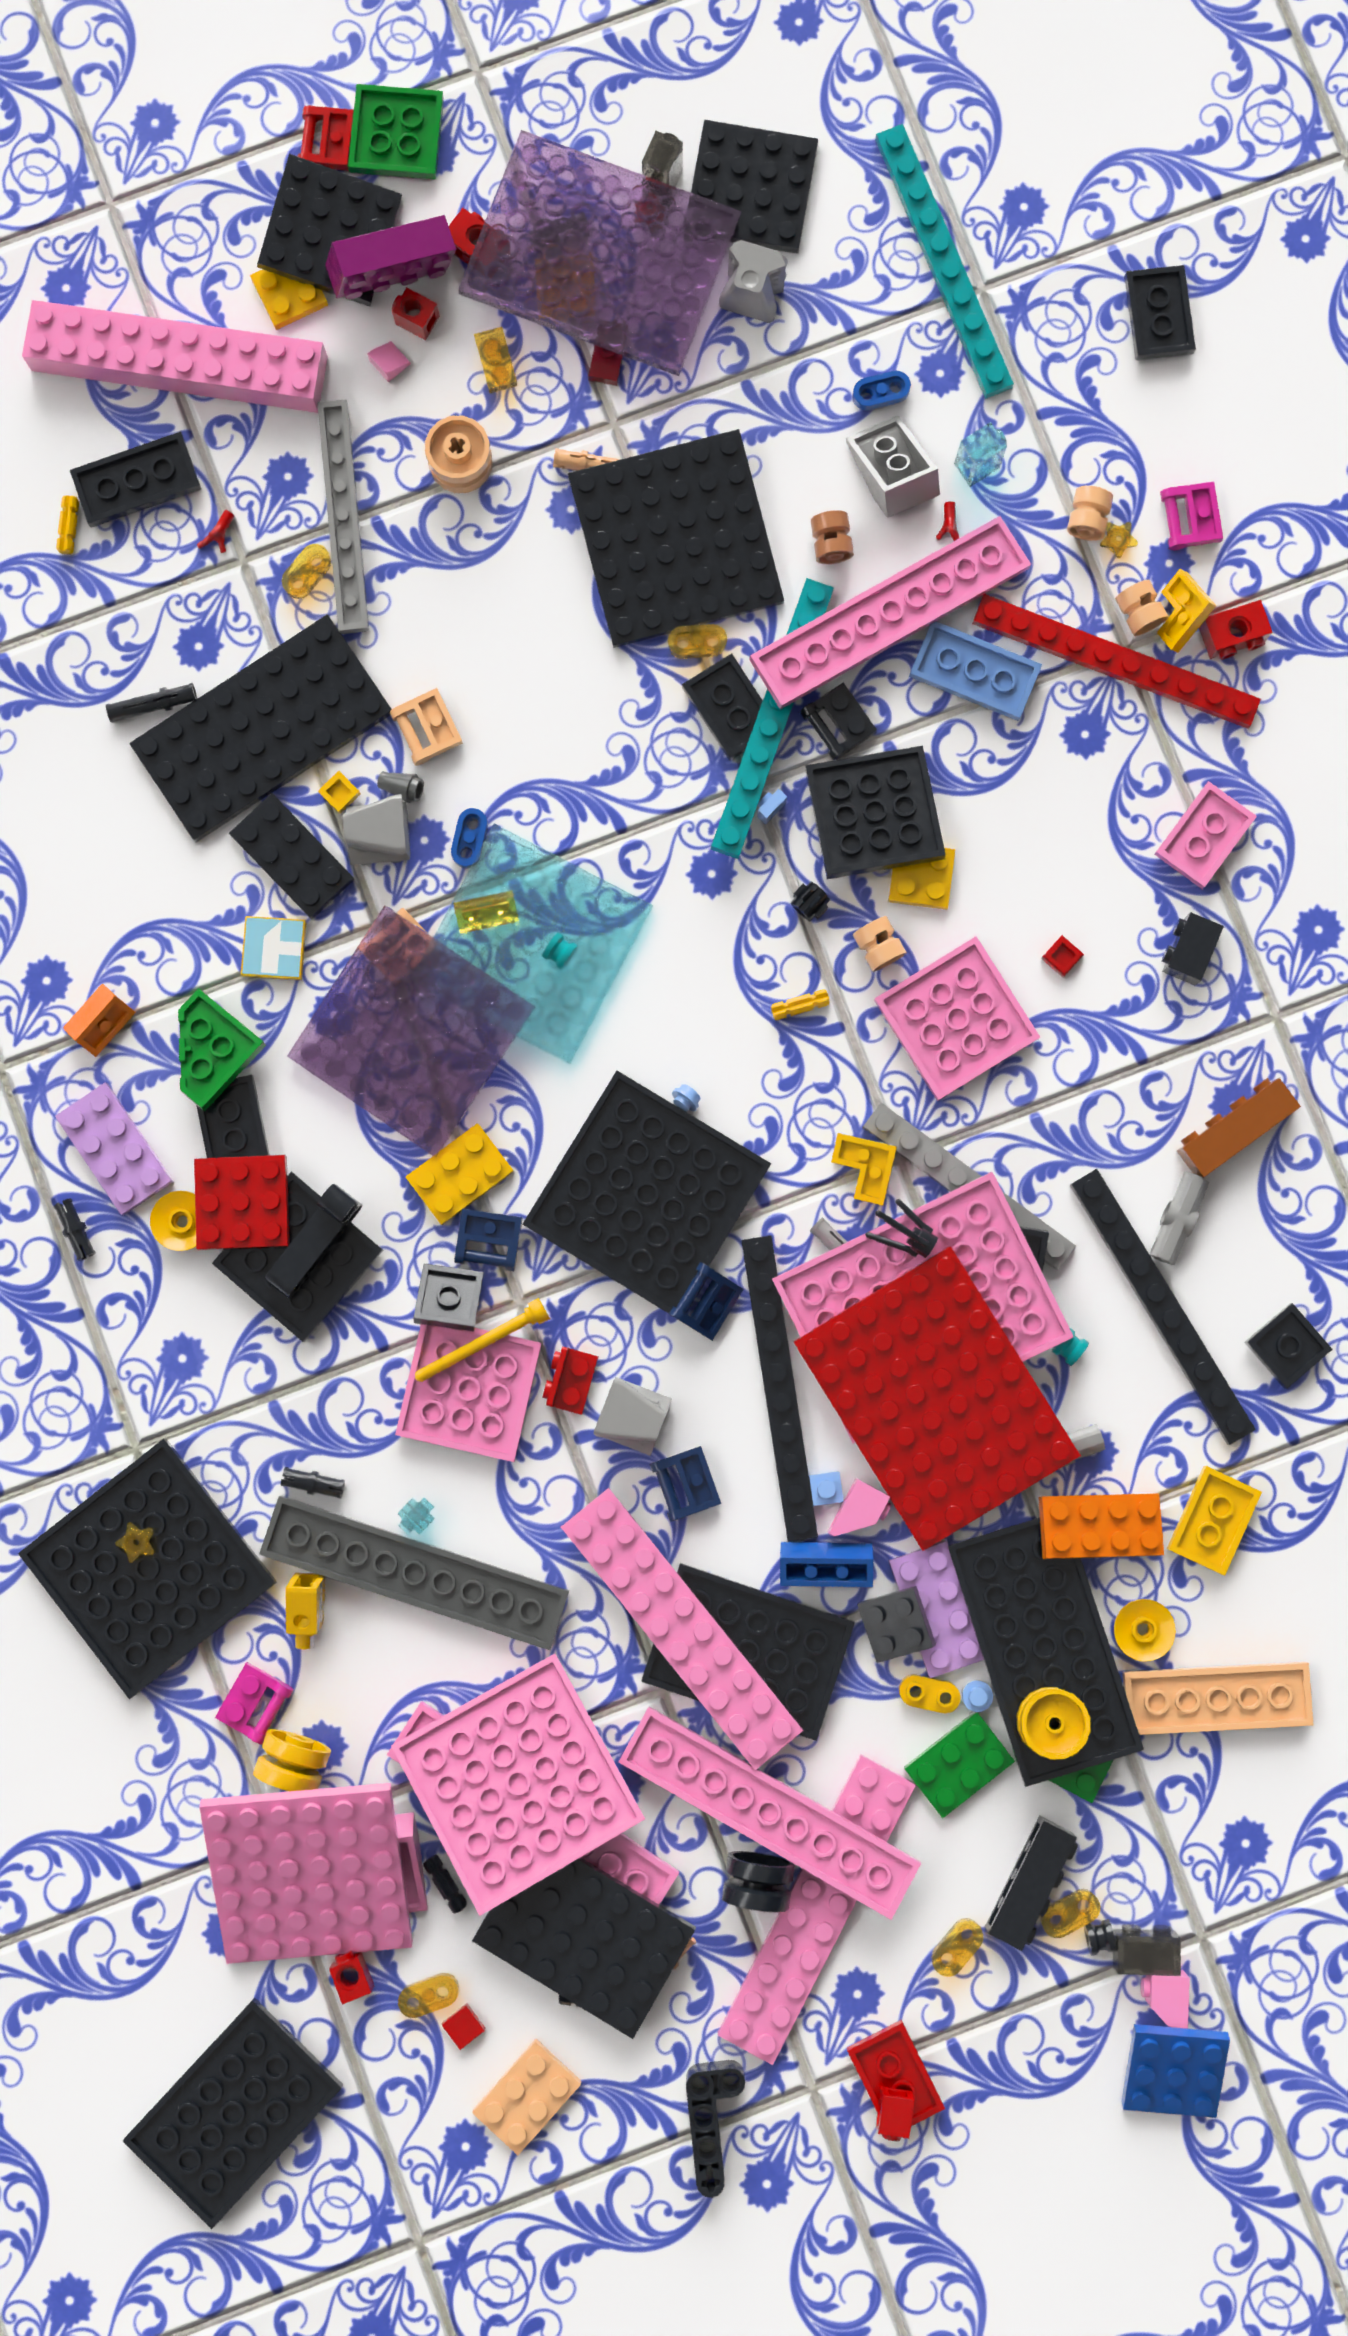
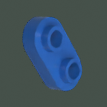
M897 370L862 378L854 386L852 399L859 409L865 411L898 404L908 397L911 382L904 372ZM893 386H897L900 389V391L894 393L890 390V388ZM868 393L872 396V398L866 400L862 397V395Z
M468 808L458 817L451 847V856L454 862L462 868L476 866L482 856L488 830V820L485 814L477 808ZM473 820L479 822L478 828L474 830L468 828L469 822ZM470 849L472 851L471 857L463 858L461 856L462 851Z

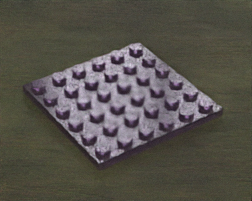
M384 905L287 1057L436 1157L536 1006L390 907Z

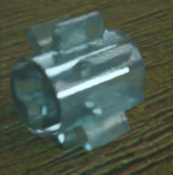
M414 1497L411 1498L398 1512V1515L402 1518L398 1526L408 1535L414 1530L420 1535L435 1519L430 1514L434 1506L425 1497L419 1502Z

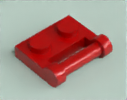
M304 106L302 118L305 121L301 153L298 154V157L331 169L349 171L348 161L354 110ZM323 121L319 154H314L312 152L316 122Z

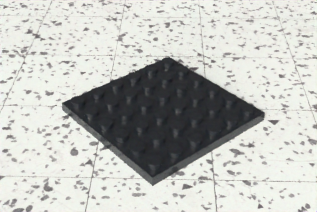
M740 429L568 473L613 648L784 604L781 585Z
M616 1070L522 1225L669 1314L673 1306L677 1307L698 1271L695 1269L699 1263L702 1262L710 1266L772 1163Z
M163 1438L18 1553L129 1699L142 1691L277 1583L272 1574L166 1438Z

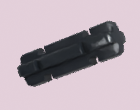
M433 1855L423 1863V1867L428 1875L432 1874V1881L444 1900L447 1899L449 1901L447 1905L452 1913H459L466 1908L467 1901L462 1893H458L459 1888L446 1868L443 1869V1862L439 1856Z

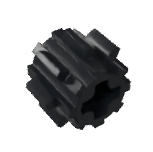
M812 881L807 886L803 883L793 893L794 899L790 904L796 912L809 922L814 917L818 920L828 910L827 903L830 901V898L824 890Z

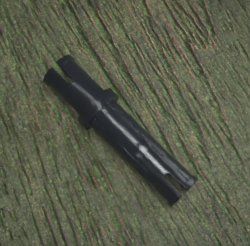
M193 683L172 689L163 687L156 693L106 704V712L110 722L113 723L118 720L162 709L170 711L173 710L174 706L197 701L198 697Z

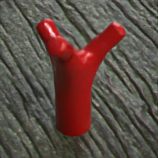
M949 501L944 503V523L936 535L938 540L947 532L950 533L953 541L960 538L956 526L955 502Z
M224 510L212 531L197 544V547L201 549L211 542L217 541L220 552L225 553V534L235 517L234 514Z

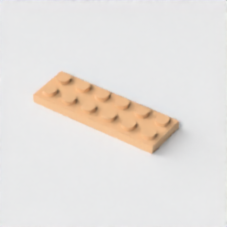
M1308 1662L1122 1672L1123 1687L1139 1735L1314 1726Z

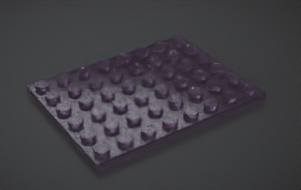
M521 130L460 283L459 295L679 376L740 220L741 211Z

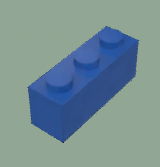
M780 1542V1586L873 1587L872 1543Z

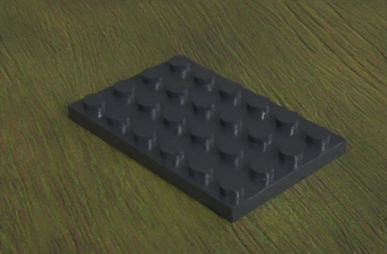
M680 1563L677 1570L679 1576L801 1726L803 1731L799 1735L817 1741L855 1622ZM653 1643L641 1682L699 1701Z
M580 1857L489 1910L472 1942L634 2039L695 1932L696 1926Z
M254 1997L134 2126L122 2142L207 2226L213 2229L333 2099L344 2084Z

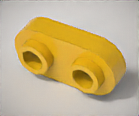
M911 1674L904 1677L899 1685L901 1699L912 1707L939 1713H951L960 1704L959 1690L948 1681ZM913 1686H918L921 1689L920 1694L916 1697L910 1695V1689ZM947 1692L950 1694L951 1699L948 1703L940 1702L942 1693Z

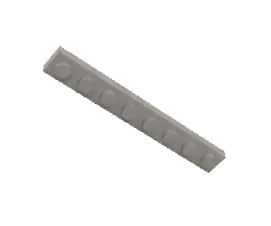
M347 399L317 402L338 631L341 634L368 632L369 621Z
M882 1102L863 1126L865 1130L883 1143L897 1146L896 1152L950 1192L982 1177ZM1003 1192L1019 1226L1049 1231L1044 1261L1054 1269L1059 1270L1076 1245Z

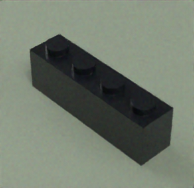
M1039 1815L985 1925L988 1934L1020 1951L1023 1950L1025 1944H1031L1037 1930L1034 1926L1039 1916L1043 1917L1049 1908L1050 1899L1048 1897L1053 1887L1057 1889L1062 1882L1064 1876L1062 1868L1066 1860H1071L1076 1853L1078 1843H1076L1077 1837L1073 1832Z

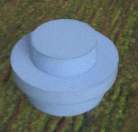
M682 1084L680 1088H675L672 1092L674 1104L685 1112L688 1110L694 1112L699 1107L698 1102L701 1100V1097L690 1086Z
M980 1680L971 1681L963 1689L962 1700L971 1711L982 1712L992 1704L993 1692L985 1682Z

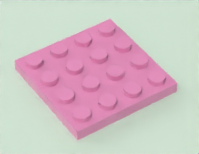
M977 936L874 999V1002L937 1101L1040 1038V1035Z
M421 1324L395 1435L515 1462L542 1343L507 1335L429 1379L419 1382L415 1379L416 1371L489 1332L479 1328H475L474 1331Z

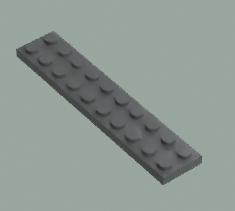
M282 1495L278 1496L259 1555L547 1650L551 1649L570 1591Z

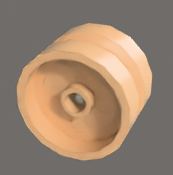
M449 416L439 420L429 430L425 440V455L434 480L443 489L453 493H469L480 488L488 480L492 470V452L488 436L478 422L466 416Z

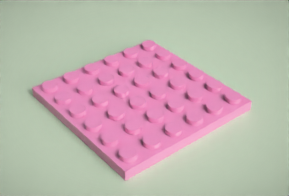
M555 1653L391 1745L479 1916L645 1820Z
M391 1783L201 1799L199 1808L227 1964L345 1954L350 1950L356 1953L412 1948L413 1937Z

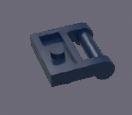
M462 1208L454 1263L464 1264L467 1261L505 1267L506 1271L514 1272L523 1218ZM467 1241L508 1246L507 1255L468 1250L466 1249Z
M700 1262L695 1269L698 1271L677 1307L673 1306L669 1315L713 1341L744 1289ZM708 1278L711 1279V1283L691 1316L687 1315L686 1313Z
M701 1446L650 1464L652 1473L656 1472L669 1509L667 1516L670 1522L721 1504ZM676 1465L689 1502L688 1506L682 1508L667 1470L668 1467Z

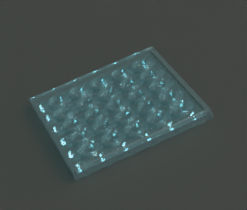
M494 823L410 981L571 1064L648 918L653 905ZM557 932L562 934L564 940L568 943L574 942L578 945L575 954L562 971L556 967L554 961L545 960L541 957L546 946Z

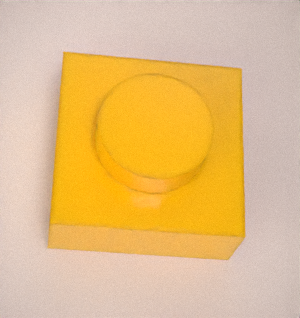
M340 771L318 790V793L339 814L361 795L360 791Z

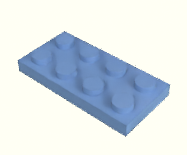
M936 621L928 629L909 677L1019 721L1042 664Z

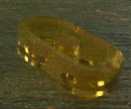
M320 544L308 545L284 572L281 580L288 596L294 599H302L310 594L331 567V557L327 549ZM319 558L322 560L320 565H312L314 559ZM296 581L303 582L300 588H294L293 585Z
M716 624L677 627L671 631L668 637L669 651L673 656L680 659L718 656L727 646V634L721 626ZM714 638L718 643L715 646H710L707 644V640ZM684 640L688 643V646L680 648L677 645L678 642Z
M1087 1889L1076 1890L1049 1905L1046 1914L1040 1918L1041 1925L1049 1936L1063 1938L1094 1921L1100 1913V1902L1091 1891ZM1081 1900L1088 1901V1906L1084 1910L1078 1909V1903ZM1060 1915V1923L1052 1924V1916Z
M970 1918L958 1920L933 1949L931 1961L934 1969L940 1975L951 1977L958 1974L982 1945L983 1931L975 1920ZM965 1929L972 1931V1935L968 1939L961 1937V1933ZM945 1953L952 1955V1959L948 1963L941 1961V1957Z
M439 1973L411 1983L401 1991L398 1998V2007L401 2013L409 2018H417L448 2007L457 1999L459 1983L449 1973ZM445 1987L448 1990V1995L440 1996L437 1989ZM416 1998L419 2001V2005L416 2007L410 2006L408 1999Z

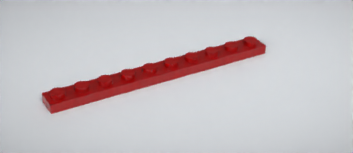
M983 594L972 623L983 629L1247 729L1251 726L1261 698Z

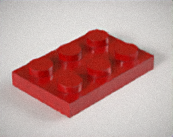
M902 2019L847 2047V2052L876 2111L878 2110L881 2086L912 2091L915 2103L911 2126L945 2109Z

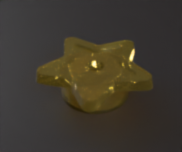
M1111 522L1107 523V536L1100 542L1101 547L1108 548L1120 559L1127 548L1138 546V541L1130 534L1131 522L1121 526ZM1120 536L1122 540L1118 541L1116 537Z
M129 1522L127 1524L126 1534L117 1540L115 1544L124 1549L130 1563L134 1562L140 1554H154V1549L149 1542L153 1529L139 1530L133 1523ZM135 1539L139 1540L138 1545L134 1544Z

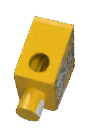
M295 1573L286 1586V1633L295 1634V1648L297 1649L313 1648L314 1635L318 1634L323 1625L326 1577L316 1573Z

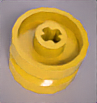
M1042 1687L1029 1693L1021 1702L1016 1715L1017 1730L1022 1741L1033 1752L1049 1759H1066L1077 1754L1086 1744L1091 1731L1090 1716L1084 1703L1074 1694L1056 1687ZM1056 1717V1722L1059 1723L1056 1729L1049 1727V1721Z
M277 1729L267 1730L262 1748L268 1755L258 1757L253 1775L266 1784L289 1792L319 1789L322 1776L316 1769H322L327 1766L331 1749L316 1740L296 1733Z

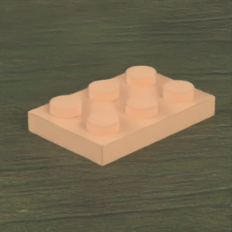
M535 2039L474 2107L472 2113L519 2156L579 2088L582 2081L541 2042Z

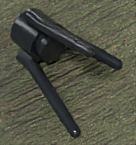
M900 1199L895 1201L896 1204L920 1229L915 1227L911 1231L879 1210L876 1211L877 1217L908 1236L906 1243L910 1246L870 1232L865 1234L867 1238L905 1251L913 1257L919 1254L926 1258L938 1241V1237L932 1234L933 1228L926 1225Z

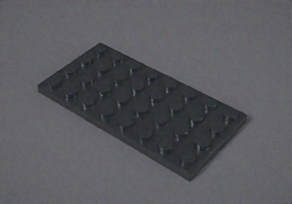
M327 614L129 744L196 843L389 717L392 709Z
M1040 1517L949 1545V1553L1024 1786L1028 1787L1144 1750L1081 1558L1043 1559ZM1042 1687H1056L1074 1694L1084 1703L1090 1716L1091 1731L1086 1744L1077 1754L1066 1759H1049L1038 1755L1022 1741L1017 1730L1016 1715L1021 1702L1029 1693ZM1056 1717L1050 1719V1728L1056 1729L1059 1723L1056 1722Z

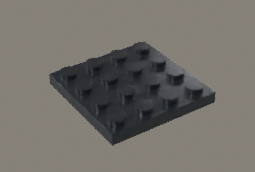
M704 119L684 226V235L730 243L743 240L772 250L798 254L818 138Z
M289 154L258 258L257 268L303 284L313 285L317 289L335 294L325 266L332 242L392 228L398 213L402 194ZM374 291L363 292L360 297L351 300L370 307Z
M923 746L805 765L827 879L945 860L946 853Z
M292 1171L288 1175L290 1244L319 1208L317 1203L321 1198L316 1191ZM351 1222L291 1298H287L265 1280L269 1270L288 1246L223 1249L212 1264L298 1339L305 1342L384 1250Z

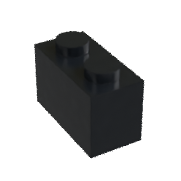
M1192 912L1184 919L1179 918L1173 930V935L1177 936L1173 946H1167L1161 962L1165 963L1162 972L1194 986L1202 981L1224 926Z

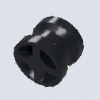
M1109 1919L1102 1920L1098 1925L1084 1924L1085 1938L1091 1956L1098 1955L1099 1951L1107 1950L1108 1952L1116 1951L1115 1937Z

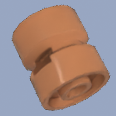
M832 510L819 513L811 518L812 536L817 540L814 543V550L818 563L835 564L849 560L854 556L852 538L847 535L850 532L847 512Z

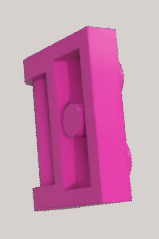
M1214 481L1170 487L1160 491L1161 502H1165L1170 539H1168L1169 550L1174 551L1190 546L1219 543L1223 540ZM1184 498L1190 532L1187 535H1182L1177 499Z
M246 1662L215 1718L246 1735L250 1740L263 1745L267 1730L284 1700L290 1698L294 1689ZM269 1687L275 1693L256 1727L248 1722Z

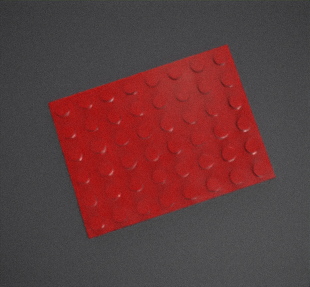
M951 1246L941 1250L793 1341L884 1490L890 1496L892 1503L922 1551L1081 1456Z

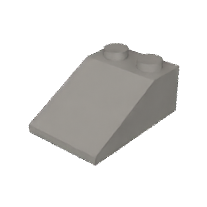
M899 415L846 438V443L875 502L887 518L940 495L937 466Z

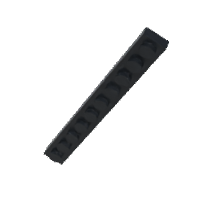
M1098 1169L1071 1183L1070 1187L1226 1444L1231 1445L1256 1430Z
M772 1236L744 1239L741 1242L787 1541L818 1537L782 1300L772 1278L778 1276Z

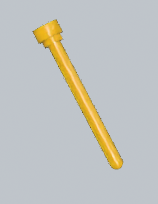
M537 1298L528 1303L529 1307L525 1308V1312L416 1371L415 1379L423 1382L529 1323L532 1325L538 1323L540 1325L550 1320V1317L540 1299Z

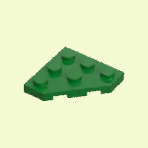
M198 988L178 1009V1022L180 1023L179 1062L181 1063L180 1091L205 1112L266 1045L264 1041Z

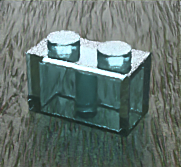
M990 422L961 440L954 464L970 487L1000 468L1007 448L1005 435L1000 429H995Z

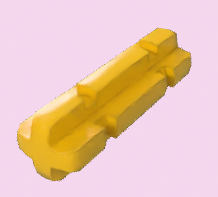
M64 495L61 501L63 511H60L58 526L60 538H57L56 549L61 554H72L75 544L72 539H75L78 518L75 512L79 510V500L75 496Z
M823 989L814 992V995L809 993L788 999L786 1003H783V1001L771 1005V1011L774 1019L780 1020L787 1018L789 1014L794 1016L814 1010L816 1006L818 1008L828 1006L830 1000L827 991Z

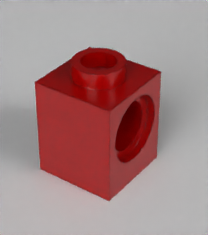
M406 287L402 296L398 295L395 298L391 310L395 324L426 341L440 317L438 304ZM413 309L420 310L419 314L415 316H410L407 313Z
M352 1950L345 1954L336 1955L329 1971L342 2005L372 1993L375 1985L363 1953L356 1952L353 1954ZM353 1968L357 1971L359 1978L355 1981L347 1980L344 1977L343 1970Z
M881 2086L875 2125L878 2134H881L884 2139L900 2141L901 2138H910L915 2103L912 2091Z

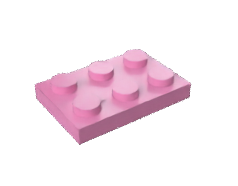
M1208 781L1154 855L1203 889L1257 816Z

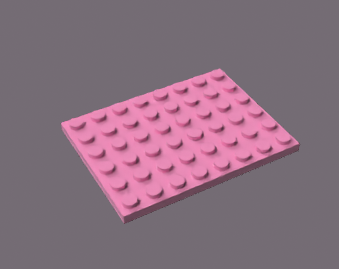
M993 1172L912 1210L926 1225L933 1228L932 1234L938 1237L936 1245L926 1258L919 1254L913 1257L905 1251L876 1242L862 1234L772 1278L801 1337L941 1250L951 1246L1022 1362L1074 1337ZM906 1214L894 1219L911 1231L915 1227L920 1229ZM888 1223L869 1231L870 1233L910 1246L906 1243L908 1236ZM845 1427V1429H846V1431H847V1433H848V1435H849V1437H850L852 1443H855L854 1439L852 1438V1436L850 1435L849 1431H848L847 1428Z

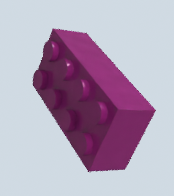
M441 215L332 242L325 266L336 298L346 297L347 300L360 297L366 291L373 290L375 293H379L389 289L390 285L401 283L402 286H407L417 282L418 278L429 276L430 279H435L443 276L451 263L456 247L446 217Z

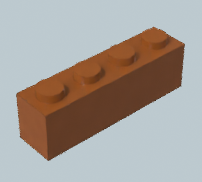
M1280 1077L1272 1082L1266 1078L1253 1088L1256 1093L1250 1098L1246 1099L1244 1095L1229 1105L1232 1111L1223 1117L1218 1113L1204 1123L1207 1129L1199 1135L1196 1131H1193L1181 1140L1183 1146L1176 1151L1193 1174L1204 1178L1301 1107Z

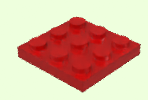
M286 1155L194 1159L196 1250L284 1247L290 1245Z

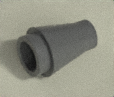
M382 771L378 777L377 787L393 795L401 794L402 800L407 803L412 801L418 802L423 793L424 780L418 778L417 774Z

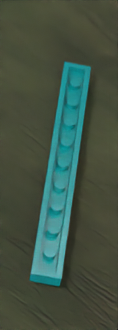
M900 124L877 133L875 141L985 399L1012 389L1014 385L904 125Z
M806 578L786 635L825 614L834 587ZM768 689L766 690L710 850L739 859L794 704L793 702L780 709Z

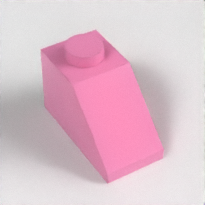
M855 1478L827 1532L835 1537L875 1525L878 1519L884 1521L892 1504L888 1503L890 1496Z
M1146 1968V1978H1141V1996L1145 1997L1150 2007L1168 2027L1188 2029L1190 1977L1184 1970Z

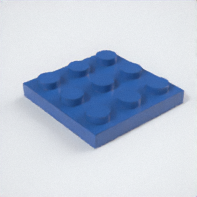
M1134 2024L1121 2100L1123 2110L1217 2118L1230 2045L1228 2032Z

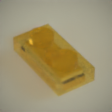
M502 327L475 333L474 338L489 393L518 386Z
M512 890L453 903L460 934L519 922Z

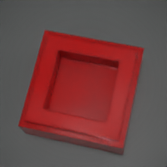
M1061 935L1041 959L1064 978L1084 954Z
M468 2003L441 2024L459 2050L486 2029Z

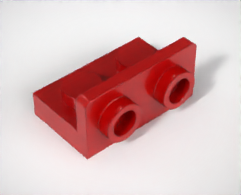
M563 1346L561 1352L555 1351L551 1363V1369H555L553 1381L547 1380L542 1398L547 1399L546 1406L582 1415L599 1356Z

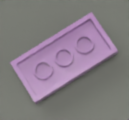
M104 1082L55 1116L121 1215H126L174 1182L108 1083Z
M947 1541L934 1544L924 1551L919 1549L888 1560L898 1590L917 1586L936 1643L933 1648L920 1651L928 1677L933 1678L982 1661V1653L954 1569Z

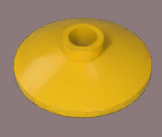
M173 1191L161 1197L154 1205L150 1215V1227L155 1239L164 1247L175 1251H186L196 1247L194 1193ZM181 1216H186L188 1219L185 1227L178 1225V1219Z
M1137 1599L1131 1601L1116 1616L1114 1622L1116 1643L1127 1656L1135 1660H1156L1169 1651L1175 1640L1176 1627L1171 1613L1166 1607L1154 1600ZM1145 1623L1148 1630L1145 1634L1141 1635L1138 1633L1137 1628L1140 1624Z

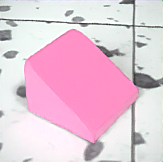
M392 341L367 353L370 363L388 383L410 365V361Z

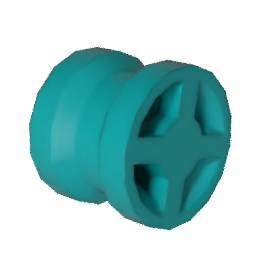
M557 932L546 946L541 957L545 960L554 961L556 967L562 971L575 954L578 945L574 942L568 943L564 940V936Z
M1070 1328L1074 1337L1053 1347L1051 1352L1055 1355L1063 1356L1065 1362L1072 1366L1087 1349L1089 1342L1085 1339H1079L1075 1336V1331Z

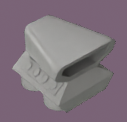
M743 240L734 242L733 246L729 248L728 276L730 279L721 292L719 306L724 310L771 323L775 318L777 309L774 294L783 293L784 282L787 276L785 272L788 263L787 258L779 251Z
M401 794L393 795L368 805L346 806V813L343 814L344 839L348 847L351 865H370L378 862L398 863L403 860H410L408 812L406 802H402Z
M615 1377L594 1429V1435L651 1456L672 1398Z

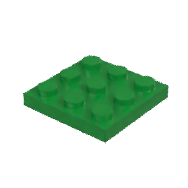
M356 84L348 161L349 173L436 180L444 104L443 91Z

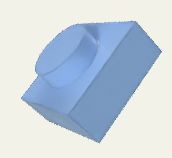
M780 789L773 795L768 792L757 805L760 807L757 817L766 825L786 804L787 796Z
M839 1471L809 1475L813 1506L844 1502Z

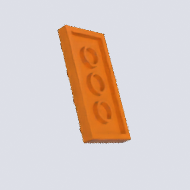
M1159 1494L1038 1497L1043 1559L1164 1555Z

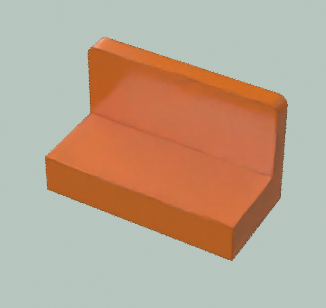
M101 984L65 1024L63 1029L78 1044L97 1057L136 1012L118 998L108 987Z

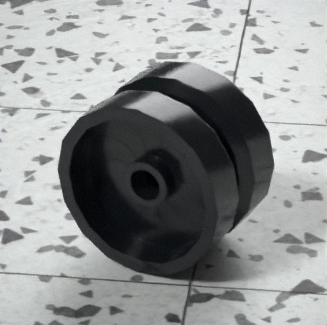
M749 1851L729 1852L726 1872L734 1878L724 1881L722 1900L733 1906L749 1910L785 1912L789 1910L791 1891L783 1885L793 1881L795 1864L785 1858L765 1853Z

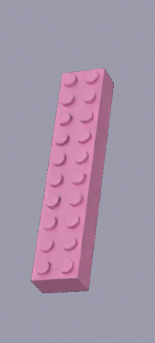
M32 300L22 357L31 371L315 413H318L317 402L321 400L328 359L323 342Z

